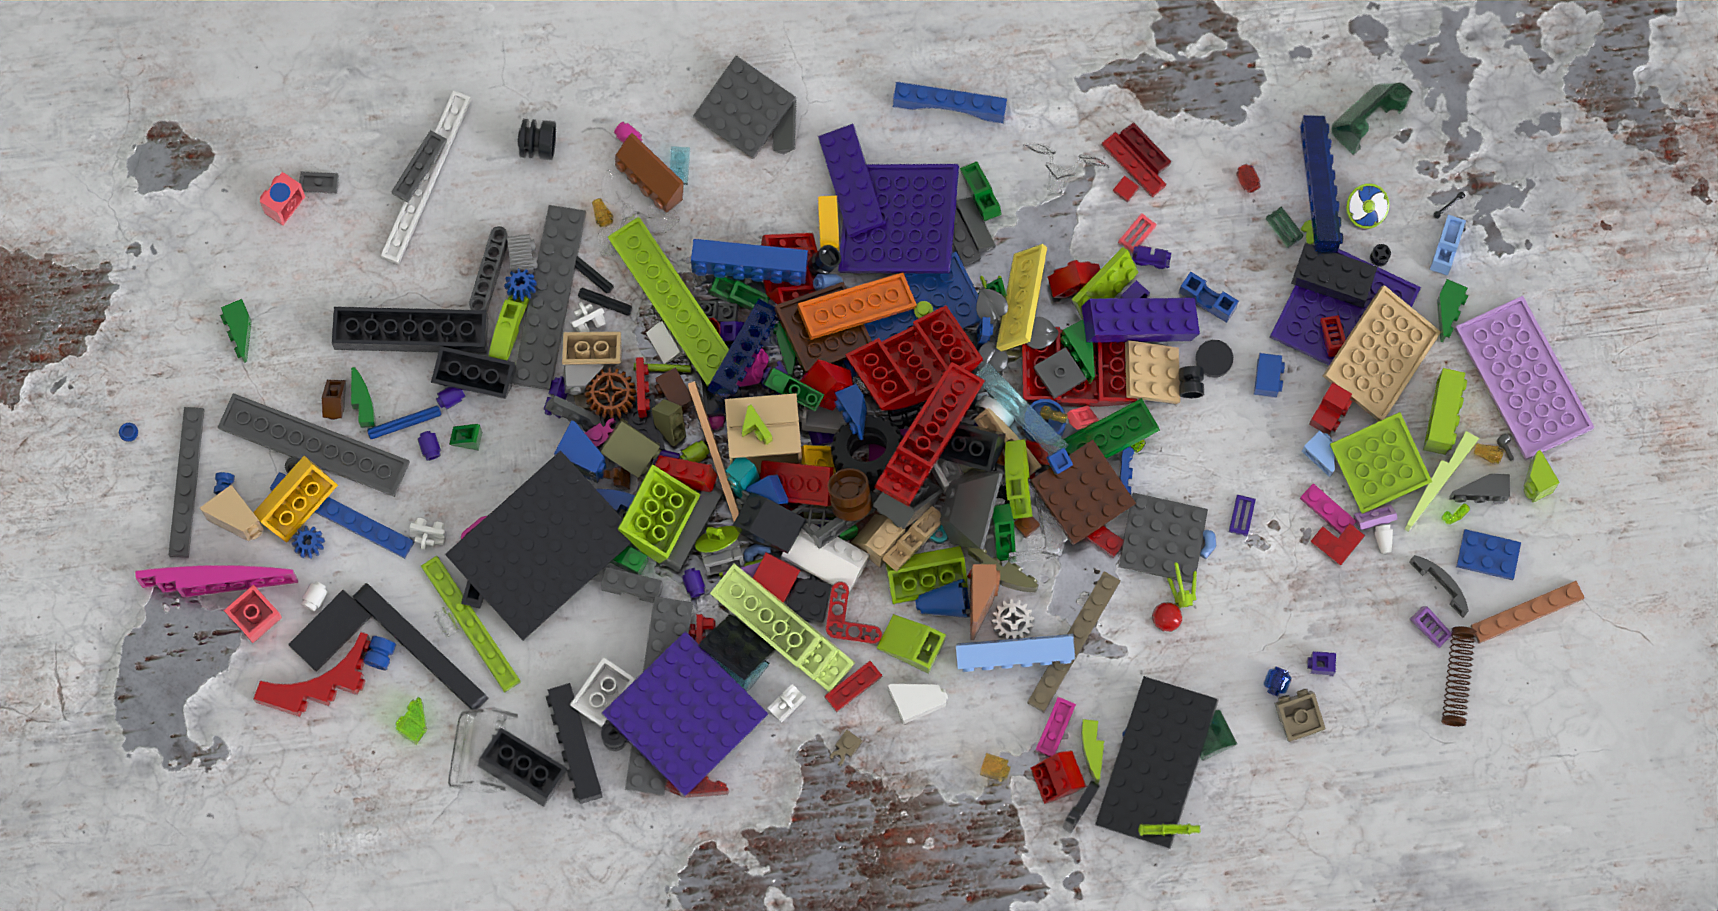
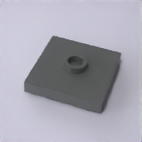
M1066 347L1033 367L1053 399L1086 381V377Z

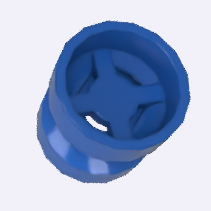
M225 472L216 473V486H214L213 493L218 495L232 485L235 475Z

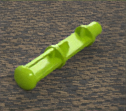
M1164 823L1162 825L1140 824L1138 831L1141 836L1143 834L1190 835L1192 833H1200V825H1191L1190 823L1184 825H1164Z

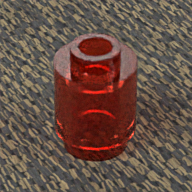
M1244 164L1238 168L1236 175L1244 190L1252 193L1261 187V181L1253 165Z

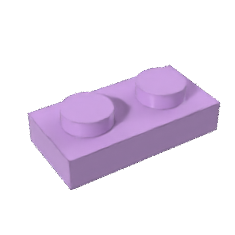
M1388 504L1363 514L1361 512L1356 513L1354 518L1362 530L1397 520V513L1392 505Z

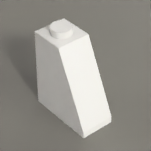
M937 684L888 685V692L903 724L946 707L947 693L945 689H940V686Z

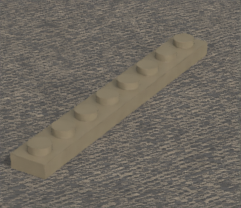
M1105 571L1067 633L1074 636L1075 659L1121 580ZM1071 660V663L1060 664V661H1052V664L1047 667L1027 703L1044 713L1075 660Z

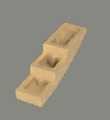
M989 408L985 409L974 419L979 427L1006 433L1002 449L1004 456L1006 442L1020 440ZM1026 447L1029 474L1031 476L1042 466Z
M931 506L911 525L910 529L884 555L882 560L897 572L942 525L940 522V512Z

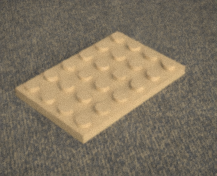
M1385 285L1381 286L1330 363L1323 377L1330 383L1333 382L1351 392L1352 396L1350 399L1377 421H1381L1386 418L1441 331Z

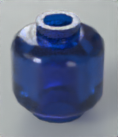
M1275 666L1274 669L1268 670L1263 685L1268 688V693L1278 696L1279 693H1287L1292 677L1289 675V671Z

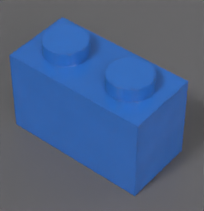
M1259 353L1254 395L1277 397L1278 392H1282L1283 380H1280V374H1284L1285 362H1282L1281 355Z

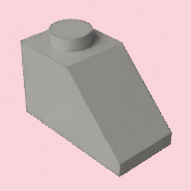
M603 364L565 365L563 371L565 393H570L571 395L584 393L586 386L591 385V380H595L596 374L601 375L600 371L603 369Z

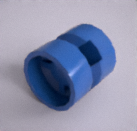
M372 636L369 644L371 651L366 653L363 662L373 668L386 671L390 663L388 656L393 655L396 644L388 639Z

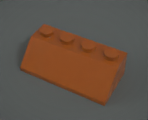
M631 133L615 155V166L620 172H624L628 176L629 181L634 185L636 184L646 197H650L658 209H662L667 213L683 200L684 182L642 141Z

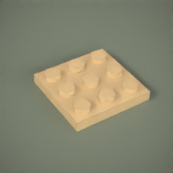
M1136 341L1125 342L1126 397L1172 404L1180 403L1179 348Z

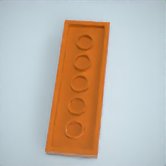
M903 272L804 301L797 305L810 340L906 312L917 307Z

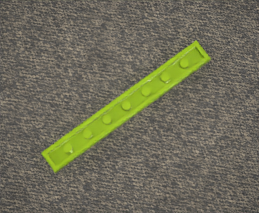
M435 556L421 565V568L504 693L521 682L472 607L461 604L463 594L439 557Z

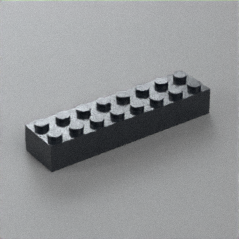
M334 307L332 345L334 350L439 352L440 346L470 353L487 354L488 314L486 310Z

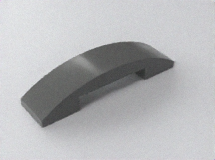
M1414 555L1409 563L1422 576L1429 572L1454 598L1450 605L1464 618L1469 610L1466 599L1457 583L1445 570L1435 563Z

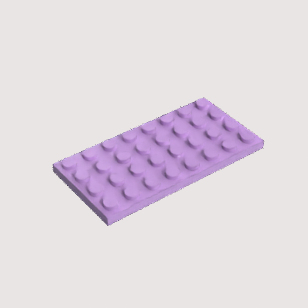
M1523 296L1455 327L1461 342L1525 461L1533 458L1540 449L1543 453L1594 429L1593 423Z

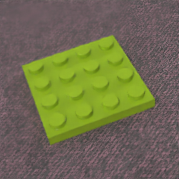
M1401 412L1330 443V447L1362 514L1432 482Z

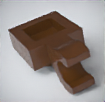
M621 466L614 467L612 471L604 470V478L612 479L614 486L622 490H630L631 473Z

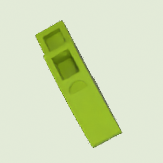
M513 295L509 296L508 300L505 299L495 327L488 357L508 361L519 333L520 322L529 302V298L526 296L523 302L520 300V297L514 300Z
M1025 439L1008 441L1005 445L1007 500H1010L1013 519L1032 517L1028 484L1030 474Z

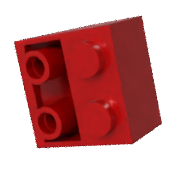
M1072 750L1056 753L1031 767L1044 804L1074 794L1086 787Z

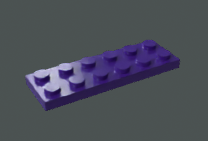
M852 123L818 136L849 237L885 225L854 124Z

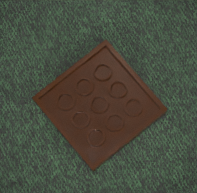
M844 282L789 300L774 307L804 374L808 372L818 359L835 364L847 360L845 354L872 342L864 324L810 340L797 308L798 303L845 290L847 288Z
M1091 440L1069 455L1073 463L1071 467L1059 474H1054L1050 467L1029 481L1072 545H1075L1136 504L1094 440Z

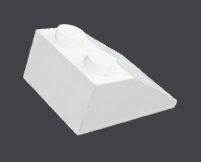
M603 657L570 706L603 727L608 720L601 713L636 679Z

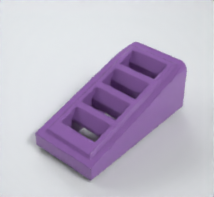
M1422 606L1410 618L1414 625L1438 648L1451 637L1452 633L1428 606ZM1423 615H1426L1422 621L1419 620ZM1430 620H1432L1433 622L1428 627H1426L1425 625ZM1437 625L1438 628L1431 633L1430 631ZM1443 631L1444 634L1437 640L1436 636Z

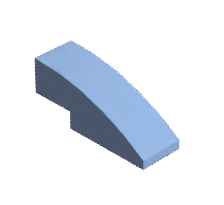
M1451 215L1447 216L1430 270L1448 276L1466 220Z

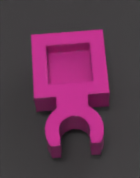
M614 418L609 419L604 427L599 423L585 432L597 449L604 444L613 431L611 425L616 422Z

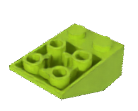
M893 614L876 649L929 674L946 640V634L927 625Z

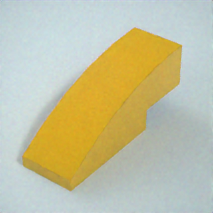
M837 195L818 196L820 248L825 245H832L839 251Z

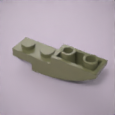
M971 547L968 549V555L978 563L996 564V570H1000V585L1023 592H1036L1038 590V581L1031 575H1025L1022 572V568L1016 563L1011 564L1008 561L1003 567L1001 566L1002 562L996 557L991 558L987 555L985 549Z

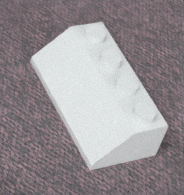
M811 524L810 529L815 533L820 527ZM802 528L789 553L783 552L781 558L831 585L840 581L845 582L850 592L866 567L870 554L839 537H836L819 549L815 545L814 540ZM839 585L838 589L846 592L843 586Z

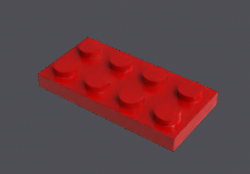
M762 460L760 480L770 475H778L788 502L831 506L827 484L833 475L834 467Z

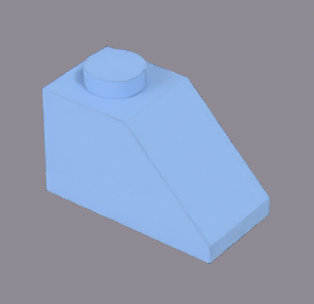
M1319 431L1303 447L1302 452L1326 475L1331 477L1335 470L1334 453L1330 447V443L1333 442L1328 434H1323Z

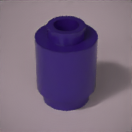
M447 387L437 393L436 401L440 408L445 407L447 410L461 402L465 394L461 389Z
M431 431L421 433L417 440L423 457L427 461L440 457L441 448L436 433H431Z
M691 568L684 571V575L681 577L687 594H690L691 598L705 594L704 589L706 587L700 570Z

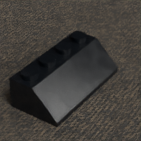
M440 346L431 383L506 399L513 384L516 366L515 362Z
M960 422L939 459L991 472L1002 453L1006 433Z

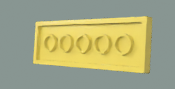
M1044 244L1015 253L1013 256L1007 296L1005 298L1008 303V312L1002 316L996 346L1000 351L1028 343L1031 340L1047 247Z

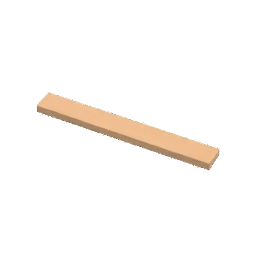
M694 381L688 383V387L733 521L735 522L740 513L737 508L738 504L730 487L731 484L727 480L726 469L697 383Z

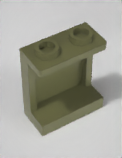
M623 418L620 419L600 448V452L638 478L641 474H646L650 467L648 463L652 458L655 460L661 450L659 449L660 443L654 442L630 426Z

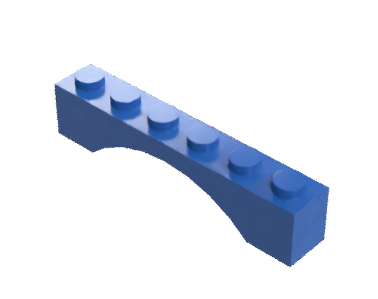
M896 82L893 107L909 110L925 108L952 110L975 116L984 121L1004 124L1007 98Z

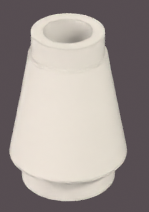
M1382 525L1375 527L1374 534L1380 553L1392 552L1393 529H1391V526Z

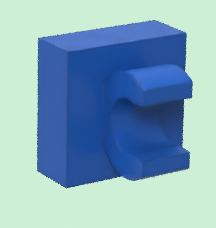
M1061 448L1046 457L1054 474H1059L1073 465L1065 448Z

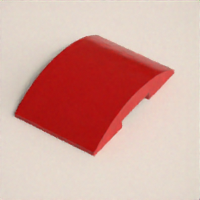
M946 305L913 321L912 327L882 342L878 338L845 354L881 411L900 409L927 400L951 362L972 372L983 361L982 356Z
M1055 327L1058 330V336L1052 344L1045 348L1034 349L1028 346L1027 343L1022 344L1023 399L1027 402L1033 403L1040 399H1051L1064 407H1103L1131 404L1137 401L1135 398L1126 397L1125 342H1093L1095 377L1092 383L1089 384L1086 379V381L1056 399L1052 398L1033 367L1065 348L1060 340L1063 329Z

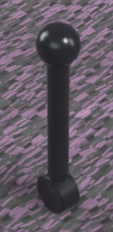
M1459 192L1456 198L1449 202L1440 211L1434 212L1433 216L1435 218H1440L1441 214L1444 211H1446L1459 199H1463L1465 197L1464 192Z

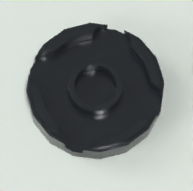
M1209 340L1200 345L1196 352L1195 362L1197 366L1204 369L1206 376L1217 378L1224 376L1231 369L1234 355L1226 343L1220 340Z

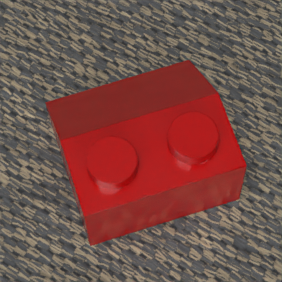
M820 359L813 364L800 380L804 384L823 393L824 396L819 406L832 411L836 408L835 401H837L835 392L853 385L851 370Z

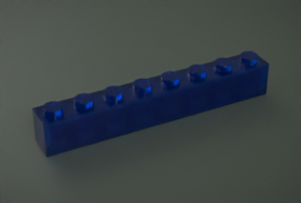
M1303 115L1300 132L1315 251L1338 252L1340 244H1343V233H1340L1341 217H1338L1337 185H1334L1335 170H1332L1333 154H1330L1331 139H1328L1329 123H1326L1325 116Z

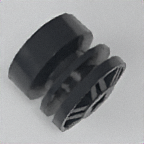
M523 118L518 133L519 156L525 158L528 150L529 158H533L535 150H538L539 159L553 160L556 143V121L543 120L540 128H537L536 119H532L531 127H529V119Z

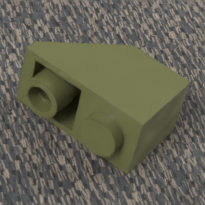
M663 399L652 408L654 425L671 446L677 445L686 437L682 407L680 405Z

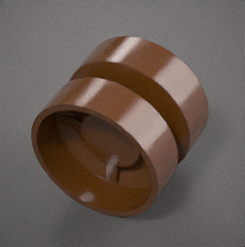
M847 468L834 473L830 477L827 488L833 513L839 519L845 521H855L865 517L870 512L873 504L867 476L860 470Z

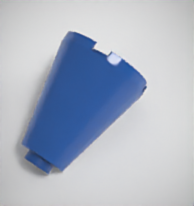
M959 579L920 594L919 599H916L917 611L920 610L921 614L968 618L970 613L966 614V609H970L967 587L963 588L962 583H966L965 580Z

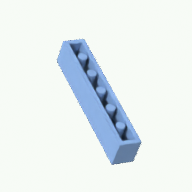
M1073 634L957 643L958 669H963V672H970L978 667H982V670H992L994 666H1001L1002 669L1013 668L1014 664H1021V667L1033 666L1032 663L1039 662L1040 665H1051L1052 661H1060V664L1071 663V660H1075Z

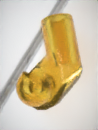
M1043 406L1040 411V416L1043 419L1066 423L1068 415L1052 410L1049 406Z

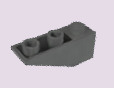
M1488 474L1453 491L1449 496V500H1455L1458 503L1474 500L1475 503L1493 501L1495 504H1503L1510 497V474Z

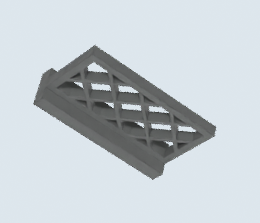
M870 491L873 504L870 512L865 517L877 510L873 506L879 497L875 492L872 493ZM802 504L792 511L797 515L801 512H809V519H806L803 529L814 540L815 545L819 549L865 518L845 521L836 516L833 520H825L826 513L834 514L833 510L828 509L827 506H824V508H813L812 504ZM812 512L823 513L822 520L812 519ZM811 524H821V528L815 533L810 529Z

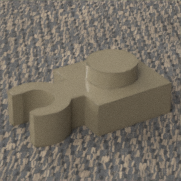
M846 730L835 744L839 750L831 753L830 760H833L835 756H839L841 760L838 766H842L845 756L848 755L851 758L863 741L849 730Z

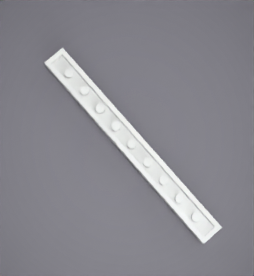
M456 91L452 92L435 133L446 138L447 142L408 203L404 201L381 254L382 259L399 265L469 106L470 96Z

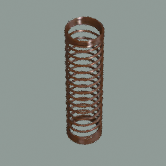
M1456 626L1452 628L1451 632L1453 639L1450 642L1453 645L1449 647L1452 650L1449 652L1451 657L1448 659L1450 663L1447 665L1450 669L1447 670L1449 675L1446 677L1448 681L1445 683L1447 686L1445 688L1447 693L1444 695L1446 700L1443 701L1445 712L1442 713L1443 716L1441 717V722L1449 726L1461 727L1467 723L1466 718L1456 716L1467 715V712L1458 710L1448 711L1445 709L1448 706L1456 709H1467V706L1447 704L1445 702L1448 700L1457 703L1469 702L1461 698H1448L1446 695L1470 696L1463 692L1447 691L1449 688L1459 691L1470 690L1468 687L1449 686L1447 684L1449 682L1460 685L1471 684L1465 680L1448 679L1450 676L1461 679L1472 678L1466 674L1449 673L1450 670L1462 673L1472 672L1471 669L1451 668L1449 666L1451 664L1463 667L1473 666V664L1468 662L1450 661L1451 658L1464 661L1473 660L1469 656L1451 655L1452 652L1465 655L1474 654L1470 650H1453L1451 648L1452 646L1465 649L1475 648L1471 644H1454L1452 642L1457 640L1474 643L1475 640L1472 638L1476 637L1477 631L1470 627ZM1444 713H1451L1455 715H1444Z

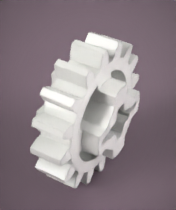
M1010 599V604L1003 601V607H996L998 612H993V617L997 619H993L992 624L997 625L994 627V631H1000L999 637L1005 635V639H1016V637L1024 638L1023 634H1030L1028 629H1033V624L1030 622L1034 621V617L1030 616L1032 610H1026L1027 604L1021 606V600H1018L1015 604L1013 599ZM1008 610V613L1001 617L1002 613ZM1011 617H1014V620H1016L1015 624H1012V621H1010ZM1025 624L1024 628L1018 631V628Z

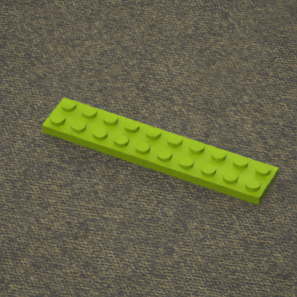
M638 216L609 235L608 239L706 385L710 387L739 368V363L641 218Z

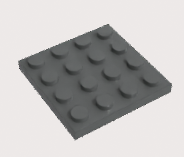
M736 55L693 117L754 159L797 97Z
M1133 493L1132 498L1136 504L1129 508L1118 567L1177 580L1174 565L1177 562L1182 581L1192 583L1193 571L1197 572L1208 509Z

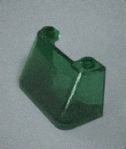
M1400 82L1376 84L1333 123L1331 129L1333 136L1355 155L1361 149V139L1369 130L1366 119L1380 107L1386 113L1390 110H1397L1400 114L1407 108L1413 91L1407 85Z

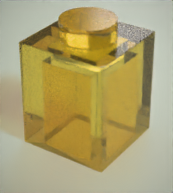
M986 753L980 775L1002 782L1003 777L1008 778L1011 768L1007 766L1009 760Z

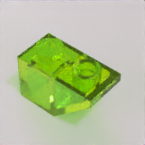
M417 697L416 700L413 699L407 706L408 711L404 716L401 715L395 724L397 733L415 745L418 744L428 730L424 704L420 697Z

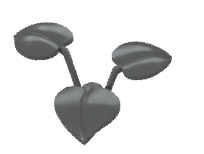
M980 289L976 303V312L981 320L983 317H990V322H993L997 318L996 326L993 329V337L997 343L1001 322L1000 316L1008 312V303L1000 293L990 289ZM1035 317L1031 340L1027 345L1034 349L1045 348L1055 341L1058 336V330L1046 318ZM990 342L983 344L978 351L983 358V361L977 366L980 376L985 377L996 374L1005 369L1008 363V356L1005 351H1000Z

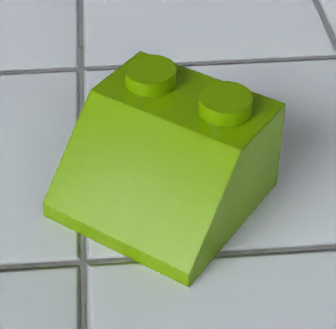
M1541 449L1536 452L1530 462L1523 486L1526 497L1531 499L1533 503L1552 494L1560 483Z

